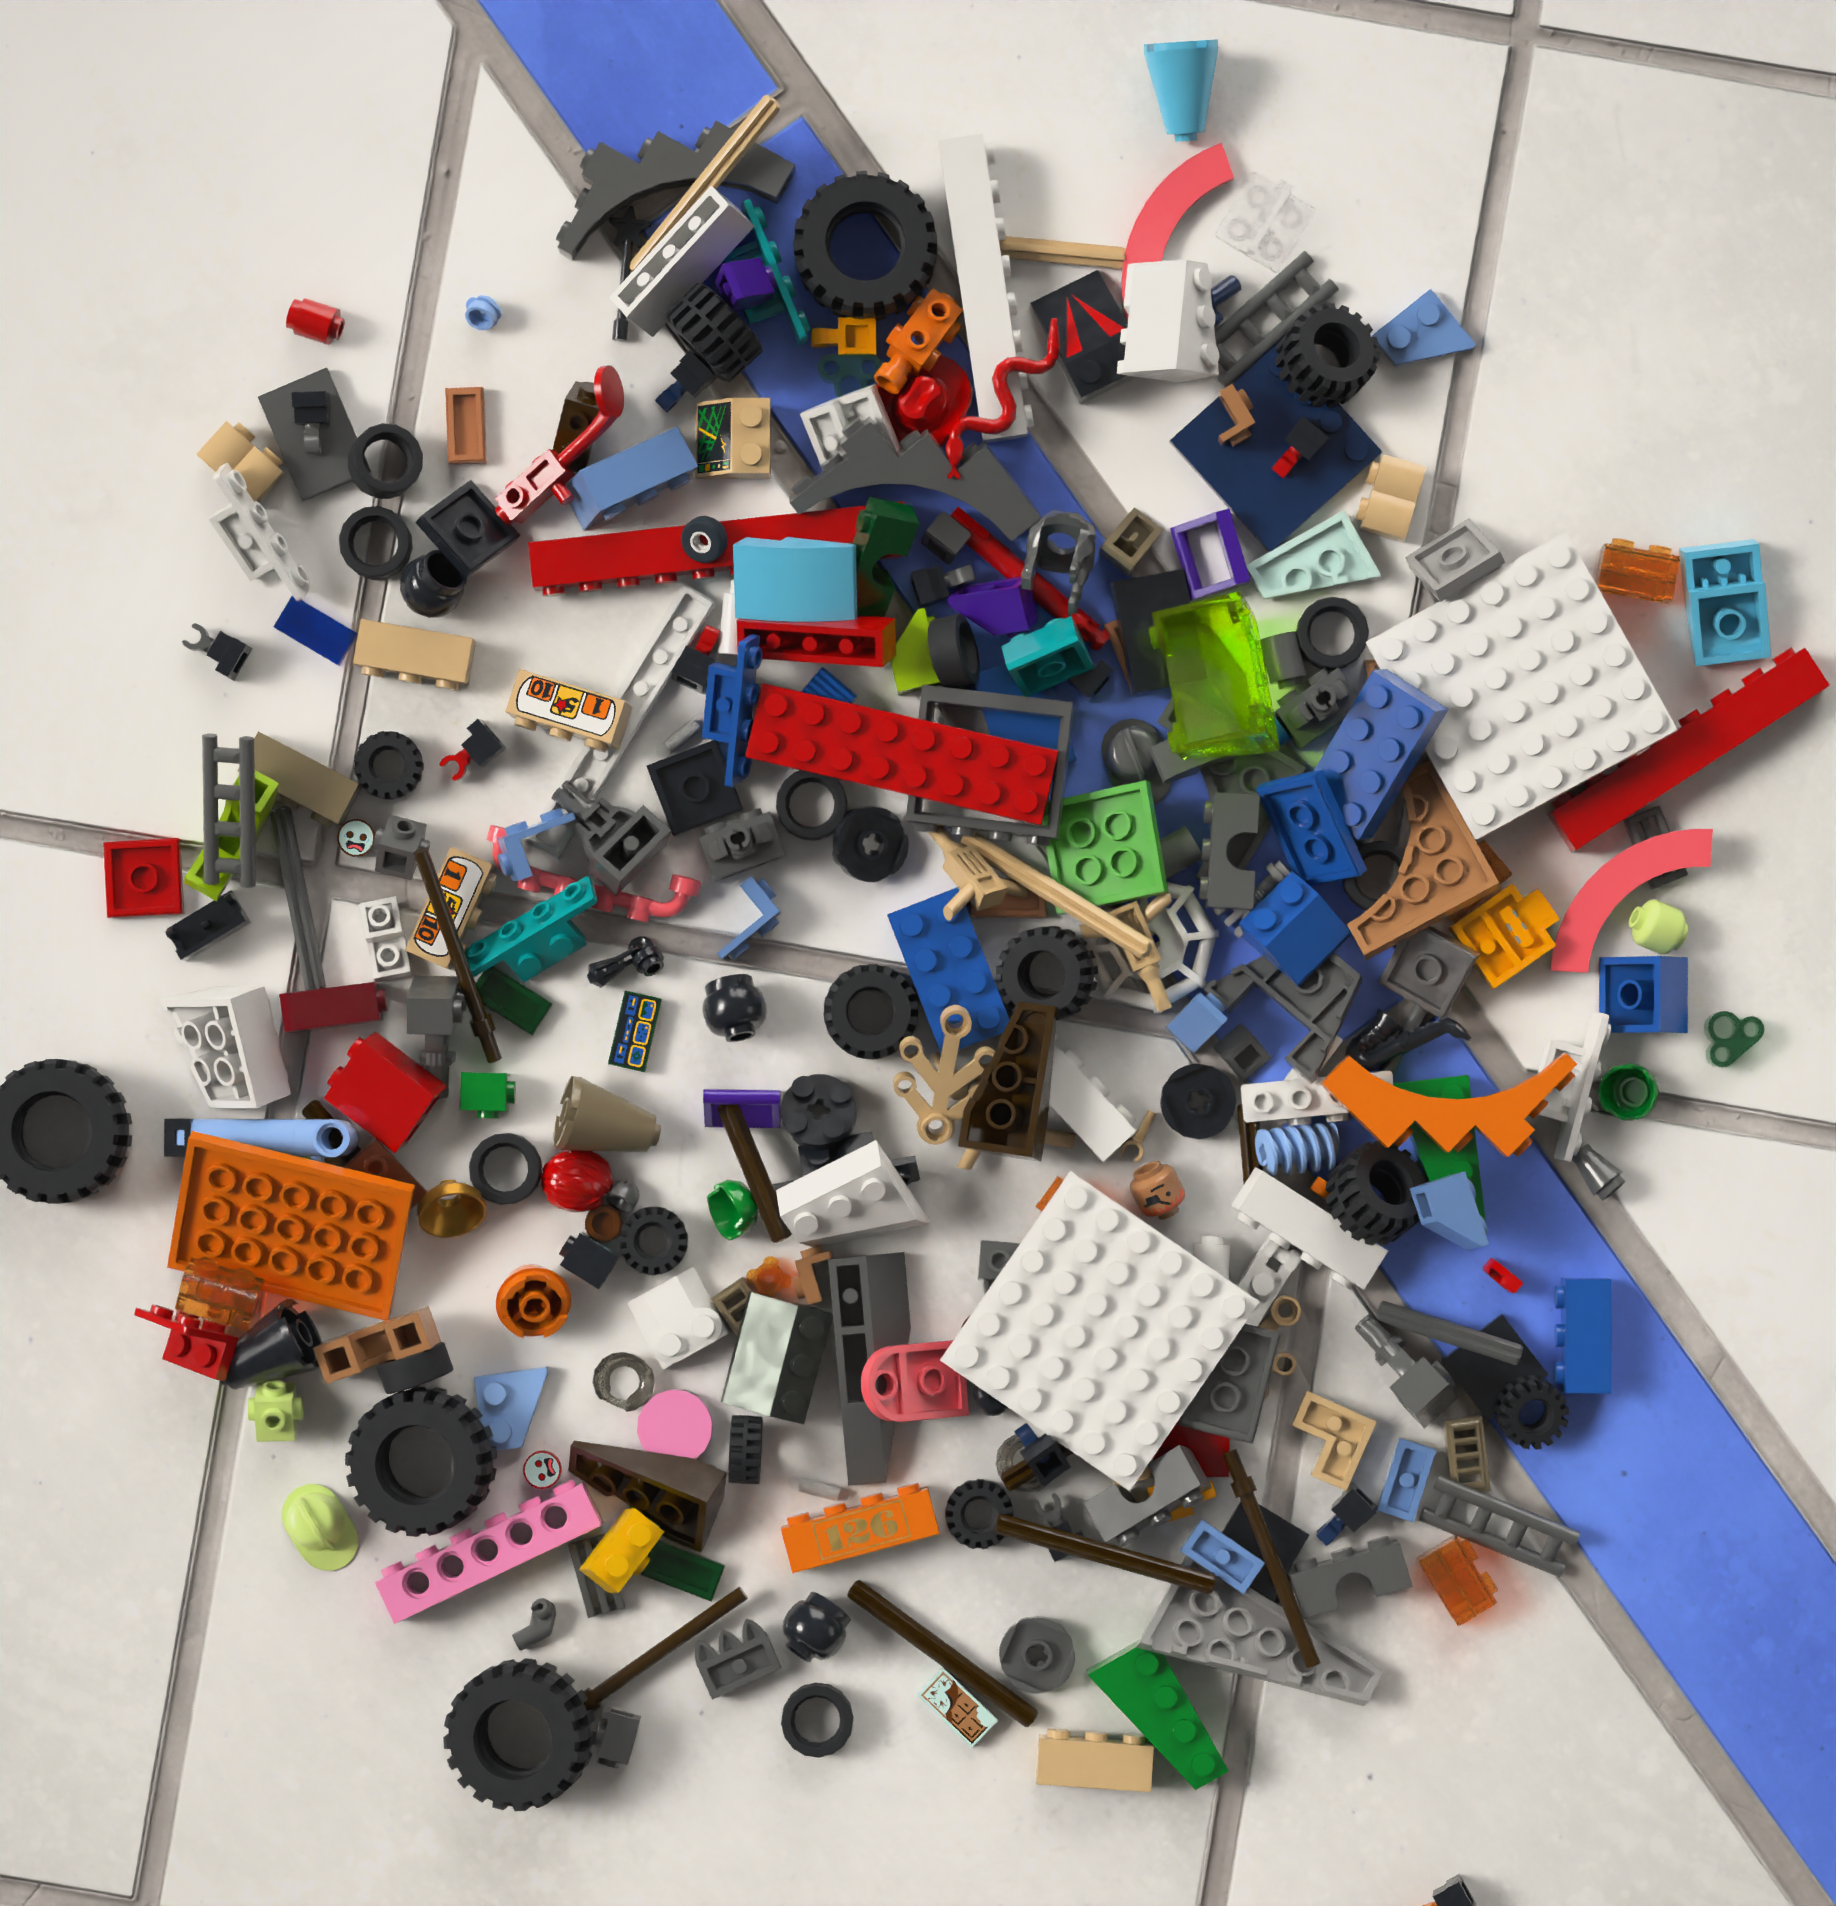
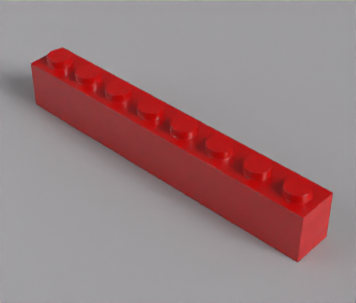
M1792 647L1772 659L1776 666L1769 671L1763 673L1761 668H1758L1741 679L1744 687L1732 694L1729 688L1710 699L1709 701L1713 705L1712 708L1700 714L1698 709H1695L1679 719L1678 722L1681 728L1677 732L1651 745L1650 748L1641 754H1635L1618 763V769L1607 776L1602 772L1583 783L1587 789L1574 796L1569 791L1553 801L1552 805L1555 809L1548 813L1547 816L1570 851L1578 850L1829 687L1830 684L1807 649L1803 648L1796 653Z

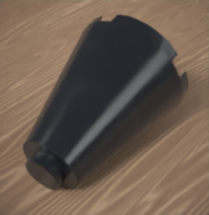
M286 1299L275 1306L238 1338L226 1380L220 1381L221 1384L224 1386L228 1385L235 1390L320 1368L313 1348L321 1344L322 1340L307 1312L298 1313L292 1307L298 1304L293 1299Z

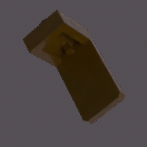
M575 381L565 397L553 451L560 454L586 430L600 411L595 399L593 382ZM593 444L569 465L573 472L578 473L579 470L588 467Z

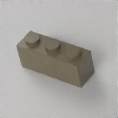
M259 731L254 738L255 770L279 783V796L276 799L278 802L296 811L301 804L313 811L310 816L311 819L328 828L331 827L333 822L341 826L343 825L362 789L359 783Z

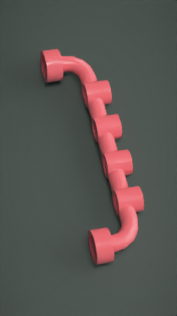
M490 825L486 840L493 842L492 856L495 865L502 872L498 861V855L502 854L497 838L507 834L504 827ZM530 866L533 876L518 881L517 887L539 893L540 886L555 889L554 895H556L569 884L579 881V879L558 875ZM672 874L669 889L675 891V895L671 901L666 903L625 892H620L615 896L605 886L594 884L598 901L591 907L606 912H612L613 905L628 909L626 917L643 922H648L650 915L668 918L681 912L686 907L690 896L698 897L702 882Z

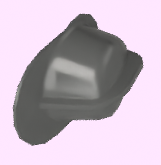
M1126 719L1112 725L1104 735L1101 748L1103 760L1113 787L1147 780L1151 784L1155 805L1162 801L1168 793L1171 781L1163 783L1149 749L1160 743L1161 740L1155 729L1145 721Z

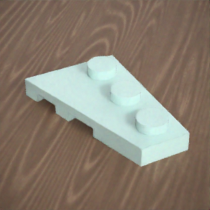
M1345 510L1246 565L1248 573L1263 600L1381 577L1379 570Z

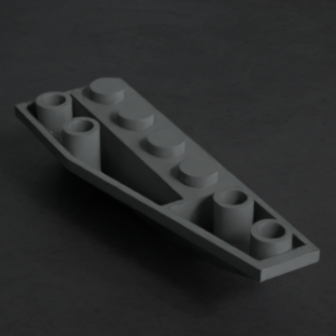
M897 1252L828 1259L848 1486L886 1483L896 1422L882 1420L870 1411L863 1399L861 1376L867 1360L874 1352L886 1346L903 1345L909 1342L911 1323L905 1253ZM879 1375L875 1382L876 1391L881 1396L887 1389V1381L883 1375Z

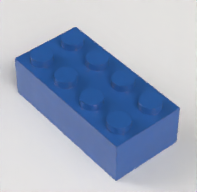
M1388 669L1373 670L1314 769V771H1323L1345 819V823L1351 835L1357 840L1374 836L1449 710Z
M958 887L887 914L940 1053L942 1052L945 1036L941 1028L940 1016L949 1006L960 1005L967 1009L971 1017V1030L965 1037L960 1038L958 1050L1002 1034L1009 1022L1008 1014L966 907L964 906L950 921L944 917L943 908L959 892ZM954 1014L949 1017L948 1021L952 1024H957L961 1021L962 1017Z

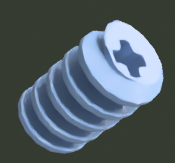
M1333 1122L1328 1123L1327 1126L1317 1123L1312 1128L1309 1125H1301L1298 1129L1293 1126H1288L1284 1130L1276 1127L1272 1128L1269 1132L1265 1129H1260L1255 1137L1257 1159L1260 1165L1266 1166L1270 1176L1277 1175L1278 1165H1281L1285 1175H1290L1293 1163H1295L1296 1169L1300 1174L1306 1172L1307 1162L1310 1163L1312 1171L1318 1172L1322 1160L1326 1169L1330 1171L1334 1169L1335 1161L1339 1155V1134L1336 1124Z

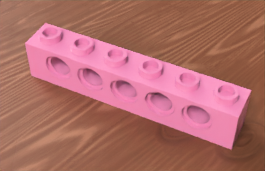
M573 1479L552 1489L555 1494L553 1497L542 1502L539 1495L519 1504L518 1507L521 1512L507 1518L505 1512H502L485 1520L486 1528L475 1534H472L471 1529L468 1528L450 1537L452 1545L438 1551L435 1544L416 1553L415 1556L418 1561L404 1567L402 1561H399L382 1569L383 1577L378 1579L375 1584L394 1624L601 1526L604 1522L585 1482L575 1485ZM559 1506L565 1510L567 1521L563 1526H553L548 1522L547 1511L550 1507ZM523 1522L531 1527L533 1535L529 1542L521 1543L513 1537L512 1529L516 1523ZM491 1539L497 1544L498 1554L495 1558L486 1559L480 1555L478 1544L481 1540ZM455 1555L462 1560L464 1568L461 1574L451 1575L445 1570L444 1560L447 1556ZM413 1572H422L428 1577L429 1587L426 1591L419 1592L411 1587L409 1579Z

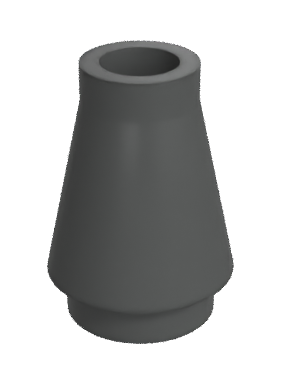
M1589 1144L1583 1146L1577 1155L1572 1157L1593 1196L1598 1195L1602 1201L1611 1196L1626 1182L1620 1175L1622 1171L1593 1150Z

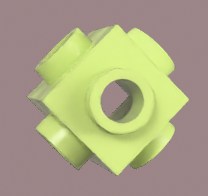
M272 1380L257 1384L255 1397L248 1399L249 1421H255L257 1442L295 1441L299 1420H303L304 1401L303 1397H297L296 1382Z

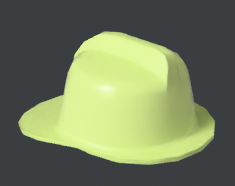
M306 1484L296 1488L287 1497L282 1508V1521L288 1535L302 1557L311 1566L320 1570L334 1571L345 1567L354 1558L358 1549V1533L354 1523L335 1494L330 1489L319 1484Z

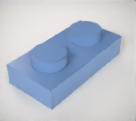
M1399 1437L1377 1505V1511L1414 1522L1436 1449Z
M1200 1519L1180 1549L1182 1553L1242 1594L1246 1592L1265 1564L1259 1557L1203 1519Z

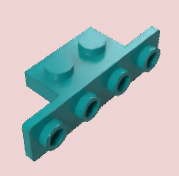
M747 199L742 202L741 209L743 214L754 225L751 230L754 241L733 249L723 260V264L761 257L764 267H771L777 282V287L773 288L775 293L771 301L744 310L745 317L749 326L784 312L798 346L803 345L807 340L806 333L810 331L808 320L803 310L797 312L791 298L796 297L794 286L788 275L784 277L781 275L777 263L782 262L776 243L774 241L768 242L763 229L767 227V222L760 206L754 208L751 200Z
M586 876L577 882L569 884L563 891L546 901L536 904L531 910L515 920L506 922L500 929L487 937L472 943L466 949L465 955L473 977L504 960L523 982H526L586 946L585 935L571 921V918L597 903L594 883L591 878Z

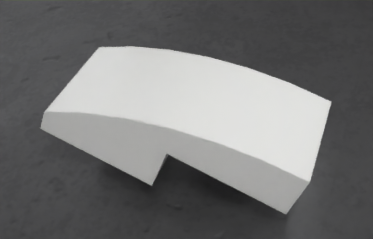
M397 897L359 903L374 981L378 983L412 976L409 952L405 951L407 942Z

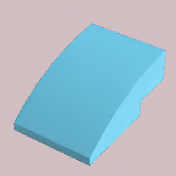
M746 537L733 544L735 618L788 622L844 621L858 618L856 544L786 537L781 541Z
M1754 539L1679 548L1685 609L1695 666L1770 658L1771 648L1765 582L1762 581L1759 543Z

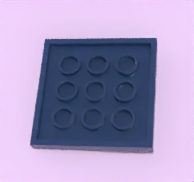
M1277 345L1233 383L1236 391L1243 389L1254 407L1249 410L1256 422L1254 427L1249 430L1252 434L1251 437L1232 447L1230 442L1221 446L1218 441L1219 435L1236 425L1219 397H1217L1169 441L1268 553L1278 547L1382 453L1381 449L1340 404L1334 408H1327L1326 404L1321 408L1313 407L1312 401L1308 400L1306 403L1298 400L1300 396L1294 391L1291 394L1286 389L1289 386L1286 380L1281 381L1278 375L1282 368L1276 367L1275 358L1279 355L1275 352ZM1305 416L1326 433L1330 439L1310 461L1302 456L1285 478H1282L1271 468L1291 447L1284 439L1294 429L1293 427Z

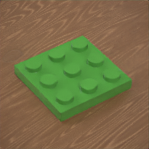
M1144 780L1064 798L1059 841L1050 840L1049 846H1046L1050 875L1053 880L1099 908L1168 893L1149 781ZM1051 801L1047 802L1042 825L1046 827L1048 826ZM1056 907L1058 915H1067L1066 912Z

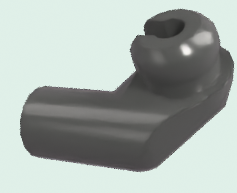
M540 1598L534 1601L531 1606L530 1625L512 1634L520 1651L551 1635L556 1618V1609L549 1600Z

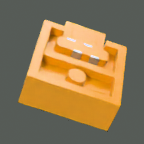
M1512 883L1449 926L1448 929L1457 941L1480 953L1474 966L1492 990L1556 946L1545 929L1560 920V918L1539 888L1522 897Z

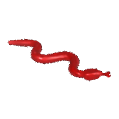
M1052 318L1050 321L1051 325L1047 344L1048 353L1044 359L1035 361L1024 357H1007L996 365L992 376L994 392L1002 407L1001 416L994 420L967 416L960 418L953 424L945 447L946 455L952 466L950 473L947 475L948 479L952 478L953 475L956 479L961 478L956 468L963 458L964 446L960 438L964 431L972 430L996 435L1008 430L1016 420L1017 405L1007 385L1008 375L1013 371L1027 374H1044L1054 367L1060 351L1057 318Z

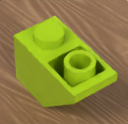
M925 608L916 611L896 644V655L890 660L898 695L922 690V685H942L933 668L928 646V627L935 617L934 615L927 617Z

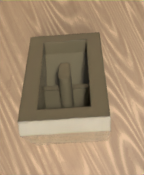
M1134 507L1103 543L1099 555L1129 577L1164 529Z

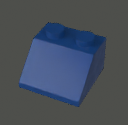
M1293 871L1239 922L1245 940L1298 987L1352 935L1351 931L1324 899Z
M1599 957V1013L1609 1015L1608 1024L1611 1025V1033H1688V957Z

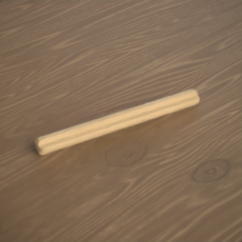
M769 95L762 97L630 262L629 268L632 271L635 270L710 186L715 189L720 186L780 111V104Z
M974 832V837H962L960 844L964 847L973 845L990 866L1139 958H1145L1150 953L1153 947L1152 940L984 836Z

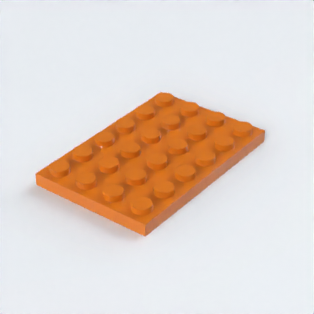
M192 1131L188 1138L167 1268L368 1317L388 1320L392 1310L415 1185Z

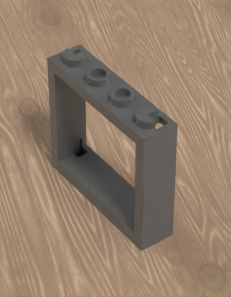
M922 685L918 719L933 722L935 705L1061 719L1057 745L1059 754L1053 777L1047 827L922 812L924 799L909 795L905 820L915 824L914 830L936 833L937 826L952 828L951 834L956 836L974 837L975 831L989 832V839L1011 842L1012 835L1027 837L1026 843L1032 845L1049 846L1050 840L1059 841L1075 704L1060 700Z

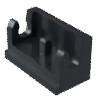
M230 890L220 896L218 901L213 900L170 926L165 933L174 943L175 951L180 960L188 961L250 924L251 921L233 891Z

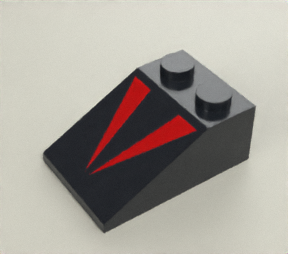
M1098 270L1030 303L1047 339L1049 338L1051 319H1058L1060 339L1058 361L1079 404L1135 378V376L1117 374L1118 361L1124 360L1126 345L1120 343L1121 329L1127 328L1128 322Z

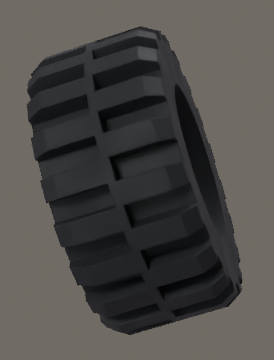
M856 171V176L847 178L845 174L834 178V183L828 186L824 183L816 190L814 198L806 201L802 207L801 217L797 218L793 245L797 271H799L801 282L806 290L812 293L814 300L822 307L824 305L832 310V314L839 317L847 315L856 319L875 318L876 321L886 319V315L893 312L897 315L906 310V305L923 294L926 284L929 285L933 276L937 260V233L930 211H927L925 201L918 193H912L909 190V185L900 179L898 182L889 179V174L878 172L877 176L867 175V171ZM872 213L888 219L899 233L901 239L899 260L888 274L878 279L867 281L852 279L836 267L831 257L830 241L835 228L844 219L855 214Z
M46 1059L25 1064L24 1068L18 1071L13 1070L5 1077L6 1081L0 1086V1180L2 1179L8 1184L6 1188L34 1202L60 1204L91 1197L98 1193L100 1188L104 1185H109L116 1178V1171L124 1166L128 1158L125 1156L127 1147H131L133 1135H129V1124H132L131 1113L126 1112L124 1104L127 1102L122 1092H117L113 1086L115 1083L108 1076L100 1074L96 1068L88 1064L64 1059ZM55 1095L69 1097L78 1102L87 1112L91 1124V1139L86 1152L74 1163L63 1167H50L36 1161L29 1154L23 1139V1124L29 1109L39 1100Z
M425 1386L413 1387L410 1390L397 1392L381 1400L360 1418L358 1428L352 1431L348 1441L352 1445L351 1451L345 1453V1465L351 1468V1474L347 1475L346 1478L348 1486H355L358 1495L354 1497L359 1507L365 1504L370 1510L367 1516L373 1522L383 1521L386 1523L385 1529L393 1533L401 1530L406 1531V1536L418 1537L425 1533L431 1536L439 1534L448 1528L451 1529L465 1520L486 1499L490 1492L489 1484L495 1480L497 1471L493 1467V1460L497 1458L496 1446L491 1447L489 1438L494 1436L490 1426H483L479 1420L483 1415L476 1407L470 1409L465 1405L467 1399L458 1394L454 1396L448 1395L446 1389L438 1387L432 1390L426 1389ZM413 1426L430 1428L445 1439L452 1451L454 1458L453 1478L448 1486L438 1494L425 1497L415 1495L403 1488L392 1473L389 1463L390 1446L393 1439L406 1428Z
M527 1658L520 1662H516L514 1659L503 1661L499 1665L491 1666L474 1677L452 1701L451 1706L453 1709L446 1715L444 1726L449 1728L448 1734L443 1737L444 1749H450L452 1754L447 1759L451 1770L458 1768L462 1776L457 1781L464 1789L468 1785L475 1789L476 1792L473 1797L483 1803L486 1799L493 1801V1808L504 1810L508 1806H512L515 1812L526 1811L531 1806L536 1808L542 1807L553 1799H557L581 1777L583 1769L589 1764L593 1755L590 1752V1748L595 1744L596 1732L591 1730V1724L595 1721L593 1710H586L584 1702L588 1698L583 1689L577 1693L571 1685L575 1680L567 1673L563 1676L557 1674V1666L547 1662L542 1666L537 1665L536 1659ZM509 1700L523 1701L532 1705L543 1714L551 1729L552 1749L542 1764L531 1769L518 1768L505 1762L495 1752L488 1736V1721L492 1711L499 1704Z

